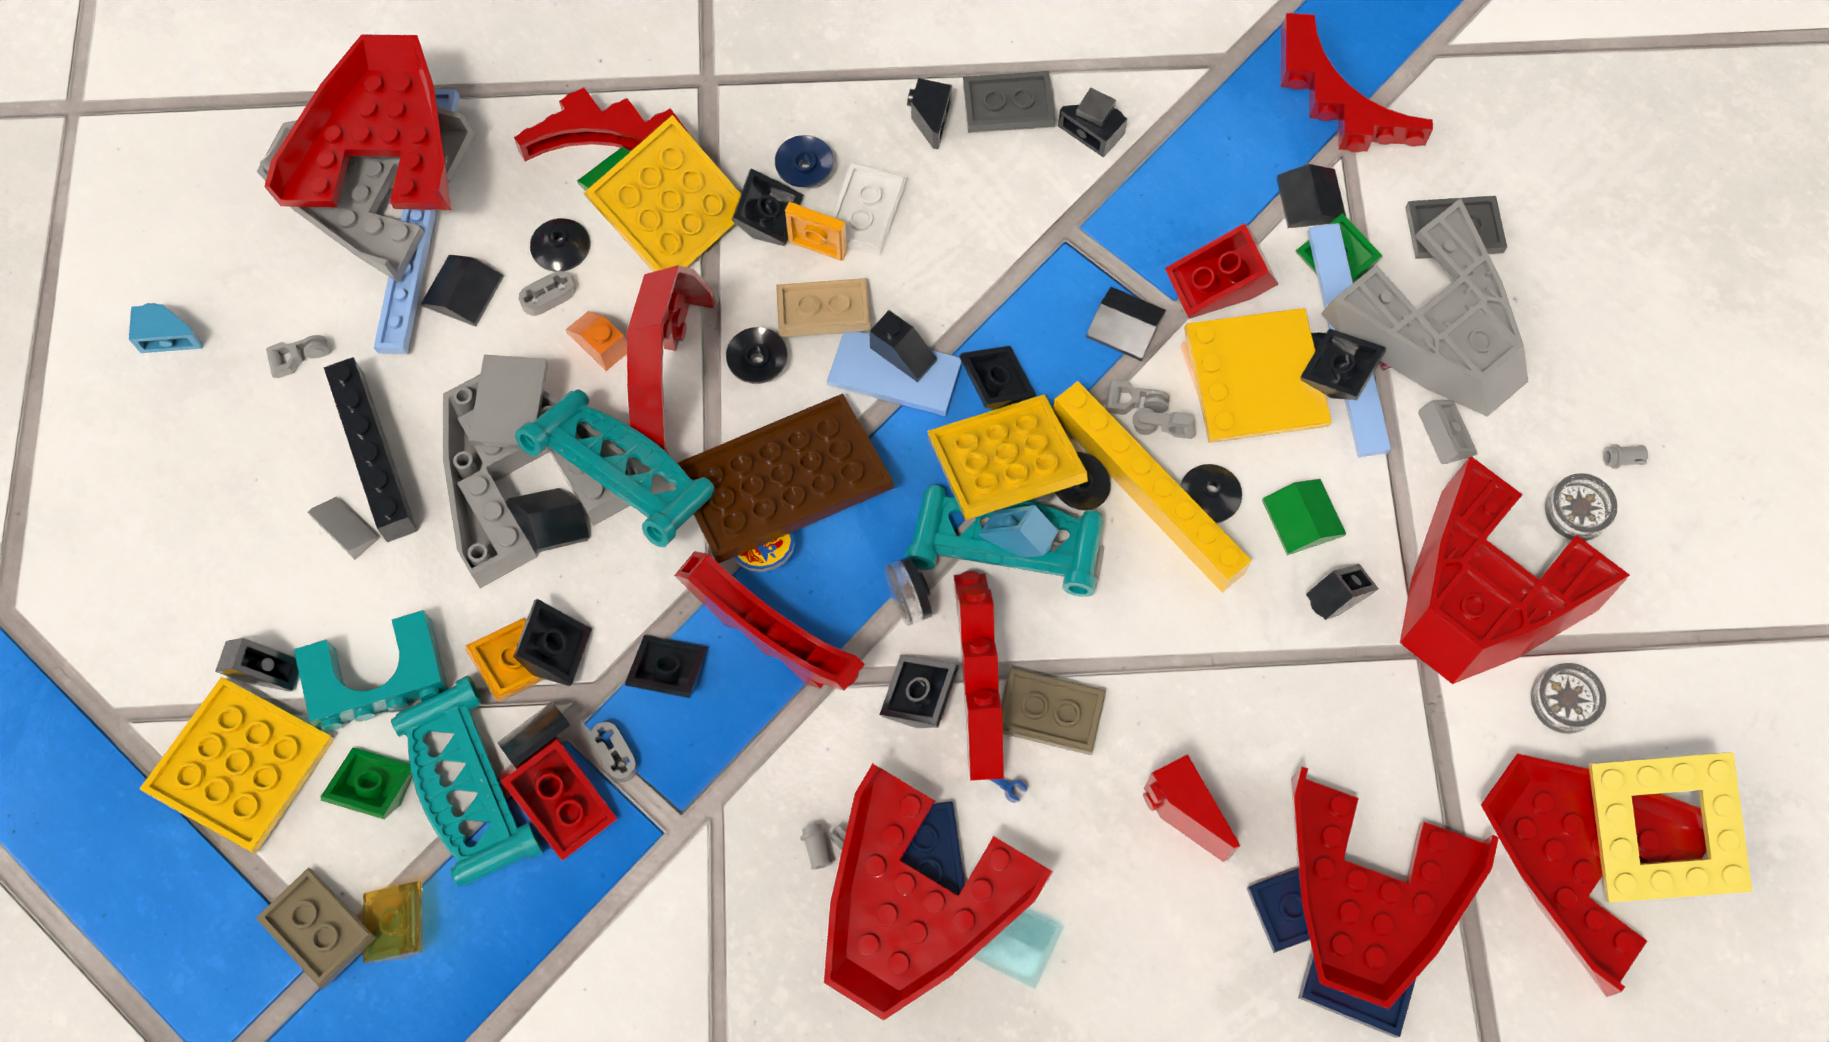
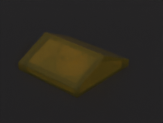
M415 881L363 893V924L376 937L363 951V963L408 959L423 952L422 882Z

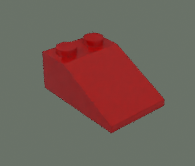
M1245 223L1165 268L1189 319L1251 300L1278 285L1255 236Z
M557 736L516 767L511 765L500 774L501 783L562 861L617 820L613 811Z
M1187 754L1151 773L1144 787L1145 793H1143L1144 800L1151 811L1156 810L1161 819L1222 862L1230 859L1241 845L1189 755Z

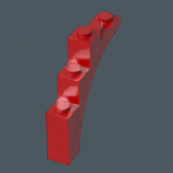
M1286 13L1281 28V87L1294 90L1309 89V118L1323 121L1338 120V150L1368 152L1371 142H1378L1384 145L1390 143L1407 144L1408 146L1426 145L1433 131V119L1408 116L1387 109L1367 99L1341 77L1327 58L1317 34L1315 15Z
M583 87L559 100L562 111L551 114L544 121L531 128L524 129L514 137L519 154L526 162L543 153L568 146L605 145L619 148L624 147L632 151L672 115L686 131L687 129L671 108L662 113L655 114L650 120L645 122L628 98L615 102L607 109L601 111Z
M694 551L674 575L725 626L740 630L765 655L780 659L807 685L819 689L823 685H828L845 691L847 687L857 680L860 670L865 665L856 655L825 643L786 619L744 587L707 553Z
M966 571L961 575H953L961 647L970 781L1004 779L1002 705L999 695L998 654L994 633V603L991 589H988L986 574Z

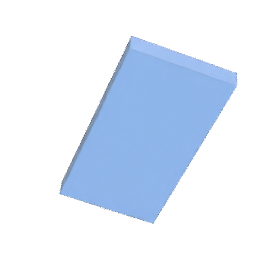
M845 332L842 335L827 379V385L946 416L962 362L959 357L931 350L936 356L937 362L919 382H916L870 349L869 334Z

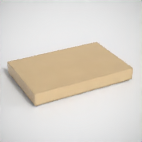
M866 278L776 285L780 337L871 330Z

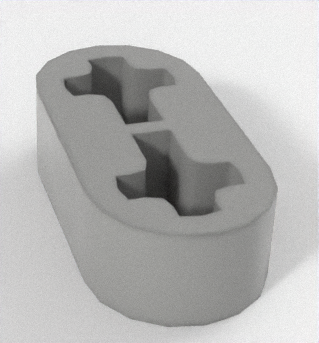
M556 271L524 287L519 293V301L523 311L528 315L537 316L568 301L575 293L572 277L567 272ZM560 282L562 285H565V289L561 291L556 287V284ZM534 296L538 299V303L533 304L529 298Z
M610 722L596 724L590 732L589 739L607 773L614 781H630L637 772V762L618 728ZM604 731L608 735L614 733L610 737L614 747L608 750L604 742L597 743L601 740L600 734ZM619 754L623 762L630 761L626 765L627 771L625 773H621L620 770L613 772L617 767L613 757Z

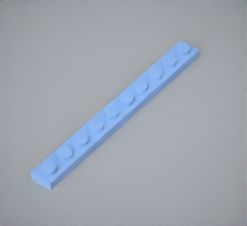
M456 89L435 90L437 107L457 112L460 96ZM403 209L400 221L421 226L425 233L400 282L398 283L388 277L374 343V349L378 354L408 353L437 210Z

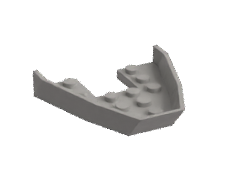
M437 107L447 179L450 183L475 133L462 113ZM296 121L282 124L266 155L273 149H279ZM350 156L337 208H291L358 258L399 283L425 233L421 226L376 214L396 176L400 157ZM260 164L256 172L266 181L268 170Z
M1460 198L1415 235L1416 239L1455 280L1450 286L1418 311L1376 265L1334 298L1321 314L1336 331L1386 347V352L1381 361L1420 386L1480 414L1489 416L1528 382L1525 350L1503 282Z

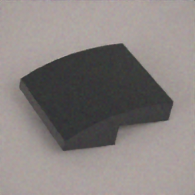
M550 702L498 741L497 744L513 766L516 767L571 724L558 708Z

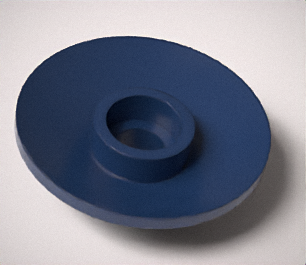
M799 135L786 140L780 145L775 154V168L780 178L786 183L796 187H812L820 184L830 175L833 168V154L830 147L823 140L810 135ZM808 165L809 167L802 168L801 166Z

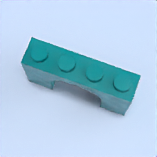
M424 610L391 619L399 650L398 666L393 676L385 684L373 690L355 691L345 686L336 649L327 639L294 649L309 722L313 726L325 732L340 729L344 723L353 720L359 722L367 721L374 718L376 713L386 710L399 711L406 708L408 703L418 700L424 701L448 689L432 621Z

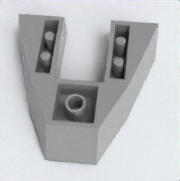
M479 374L443 393V463L457 551L479 588H482L537 558L529 541L494 483L502 477L550 452L593 526L631 505L550 447H547L538 456H531L522 449L470 445L468 439L480 379ZM546 391L543 394L540 416L559 401V399ZM586 422L577 424L575 439L577 440L601 435L597 430L591 429V426ZM604 440L602 442L600 457L624 454L611 441ZM629 458L625 474L627 476L639 474Z

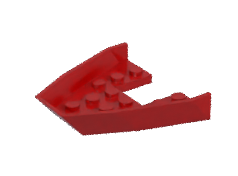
M361 34L325 77L271 160L264 187L280 206L337 208L350 156L400 157L389 202L394 209L452 210L434 84L418 35Z
M680 265L644 274L627 329V392L630 426L651 439L667 454L663 392V346L664 349L676 351L679 341L684 340L687 325L684 322L690 304L713 308L715 304L712 288L694 269Z
M1471 455L1441 492L1411 577L1400 638L1401 645L1451 684L1515 660L1599 611L1630 576L1629 573L1578 535L1573 537L1540 579L1499 550L1486 539L1523 494Z
M1517 753L1484 799L1481 807L1534 901L1606 997L1621 993L1625 986L1620 982L1647 943V940L1589 898V895L1603 876L1589 769ZM1660 793L1631 796L1641 863L1703 858L1707 850L1701 808Z
M872 763L854 794L830 901L824 983L884 1021L958 971L1036 901L1054 872L993 836L958 896L901 861L933 807L935 800Z
M1302 766L1291 778L1298 878L1302 906L1319 984L1389 1009L1440 952L1491 872L1499 837L1491 835L1485 841L1480 842L1423 821L1418 828L1407 880L1403 882L1344 860L1359 798L1306 779L1308 768Z

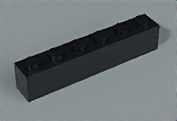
M354 357L323 367L377 530L386 542L417 532L363 371Z

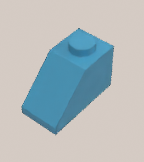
M146 303L143 306H131L129 340L140 353L202 349V342L193 330L163 304Z
M1035 505L994 511L979 535L983 539L1011 553L1026 558L1046 554L1051 549L1052 541L1059 531Z

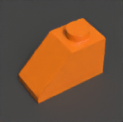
M587 311L565 329L566 333L605 371L627 354V344L624 335L603 315Z

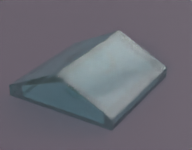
M1027 908L974 955L973 959L1035 990L1064 925Z

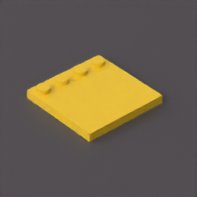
M672 115L583 194L645 264L655 272L677 265L688 267L735 223L731 219L741 193Z
M1305 308L1186 323L1184 331L1208 443L1329 427L1332 423L1326 395L1301 381L1300 378L1315 353Z
M1045 394L927 431L931 446L965 520L1088 481L1087 471Z
M221 676L139 789L255 855L327 752L334 739L325 732Z

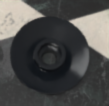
M566 218L552 219L543 223L535 230L530 240V252L534 261L540 267L553 272L568 271L577 267L585 260L590 248V240L585 228L578 222ZM563 238L559 242H554L555 239Z
M752 327L739 332L731 339L726 350V361L732 374L741 381L751 384H761L776 378L785 368L788 357L783 339L776 332L763 327ZM756 357H760L763 359V361L759 363L752 362V360Z
M1076 452L1087 471L1088 481L1078 484L1080 488L1072 486L1056 491L1055 494L1063 503L1071 508L1083 511L1092 510L1102 505L1107 499L1111 487L1110 478L1105 467L1095 457L1087 453Z
M1204 464L1197 466L1187 472L1180 484V487L1215 523L1231 518L1239 509L1242 501V488L1238 479L1228 469L1219 465ZM1214 486L1218 489V492L1211 493L1207 487Z

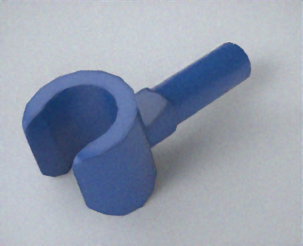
M991 779L992 782L1005 791L1006 799L1012 803L1020 801L1011 792L1013 786L1018 787L1023 792L1027 791V786L1022 781L1010 783L1006 779Z

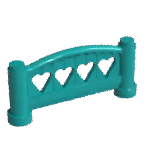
M580 389L570 391L534 422H526L516 430L515 439L520 448L527 454L538 456L547 447H550L646 516L647 519L642 523V531L645 537L658 547H666L676 537V531L712 497L714 492V486L708 479L704 477L694 481L690 479L684 470L661 447L641 432L608 414L588 407L589 398ZM586 422L591 426V429L598 430L601 435L577 440L575 439L577 424ZM604 440H612L615 442L616 447L625 449L626 453L602 458L600 457L602 442ZM632 457L637 458L642 465L649 466L651 471L627 476L625 474L627 460ZM656 475L663 476L666 482L674 484L676 489L652 494V478Z
M930 485L924 491L912 544L907 546L904 558L909 556L917 569L932 570L935 568L937 556L1062 576L1064 577L1062 589L1068 594L1079 597H1089L1094 594L1097 580L1093 575L1103 528V520L1100 513L1085 511L1083 516L1075 518L1055 508L1029 500L999 509L1035 505L1058 531L1066 530L1070 534L1069 538L1054 552L1049 550L1043 556L1022 558L983 539L979 535L982 530L980 521L986 517L990 518L993 512L975 517L974 523L960 536H956L949 520V516L954 512H958L963 516L956 498L947 497L945 495L946 490L936 485Z
M469 675L455 681L456 686L397 713L396 717L391 719L396 734L399 737L405 735L408 738L410 768L419 801L432 828L457 861L455 866L450 868V871L458 887L462 885L468 886L527 856L533 859L544 853L542 842L534 826L529 822L518 827L470 713L471 710L483 705L478 689ZM428 733L454 734L439 756H430V746L424 742L425 736ZM442 761L465 763V766L452 785L443 787L441 784L442 775L436 772L437 765ZM453 791L478 793L464 815L455 817L453 814L454 805L448 802L449 794ZM465 821L490 823L478 843L473 847H467L465 844L466 835H463L460 831L461 824Z

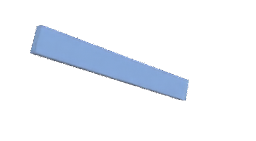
M1339 223L1309 227L1307 231L1324 308L1353 284ZM1328 322L1329 328L1335 330ZM1373 373L1358 400L1345 399L1358 458L1388 454L1391 451Z

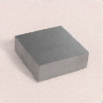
M1090 87L1077 107L1076 115L1102 127L1115 107L1116 99Z

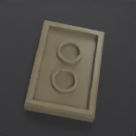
M1010 667L1001 703L1003 734L1092 755L1106 690Z
M309 867L256 917L261 925L314 983L323 990L376 939L374 934Z

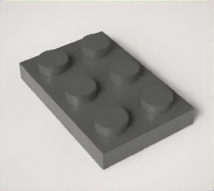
M1049 71L963 77L968 132L1055 126Z
M1496 195L1461 198L1488 254L1504 253L1507 249V243ZM1460 198L1408 201L1405 209L1415 259L1434 258L1416 239L1415 235Z

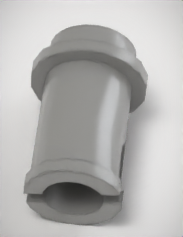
M1612 444L1610 447L1605 448L1603 452L1605 465L1610 466L1612 469H1618L1621 465H1645L1647 461L1641 459H1648V450L1644 445L1620 447L1618 444Z
M821 824L803 828V835L800 839L805 841L811 870L832 865L824 836L827 834V831L822 829Z

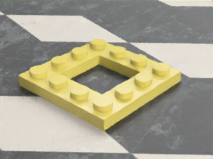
M1734 752L1588 764L1605 899L1607 902L1752 892ZM1699 790L1707 858L1640 863L1631 796Z

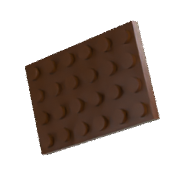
M843 393L677 462L693 481L704 477L714 486L712 497L693 515L717 563L724 562L894 488L891 476Z

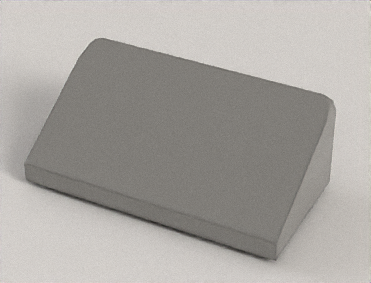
M1432 400L1418 411L1441 464H1449L1469 458L1470 455L1473 457L1478 454L1454 401Z
M337 497L323 502L307 512L354 560L379 539Z

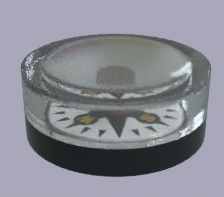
M1577 473L1565 477L1553 489L1546 500L1545 512L1550 525L1557 533L1570 540L1575 535H1578L1584 541H1588L1598 537L1614 521L1618 506L1616 496L1606 482L1590 474Z
M907 556L884 565L890 595L905 624L910 626L932 617V609L928 598L931 594L922 572L918 573L911 558Z
M1562 663L1549 669L1537 680L1532 689L1531 702L1535 714L1544 725L1556 732L1572 734L1586 729L1600 718L1606 706V692L1601 680L1590 669L1575 663Z

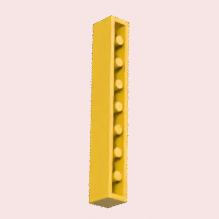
M1079 381L1055 398L1053 411L1060 424L1091 456L1102 463L1108 474L1222 593L1246 573L1252 560Z

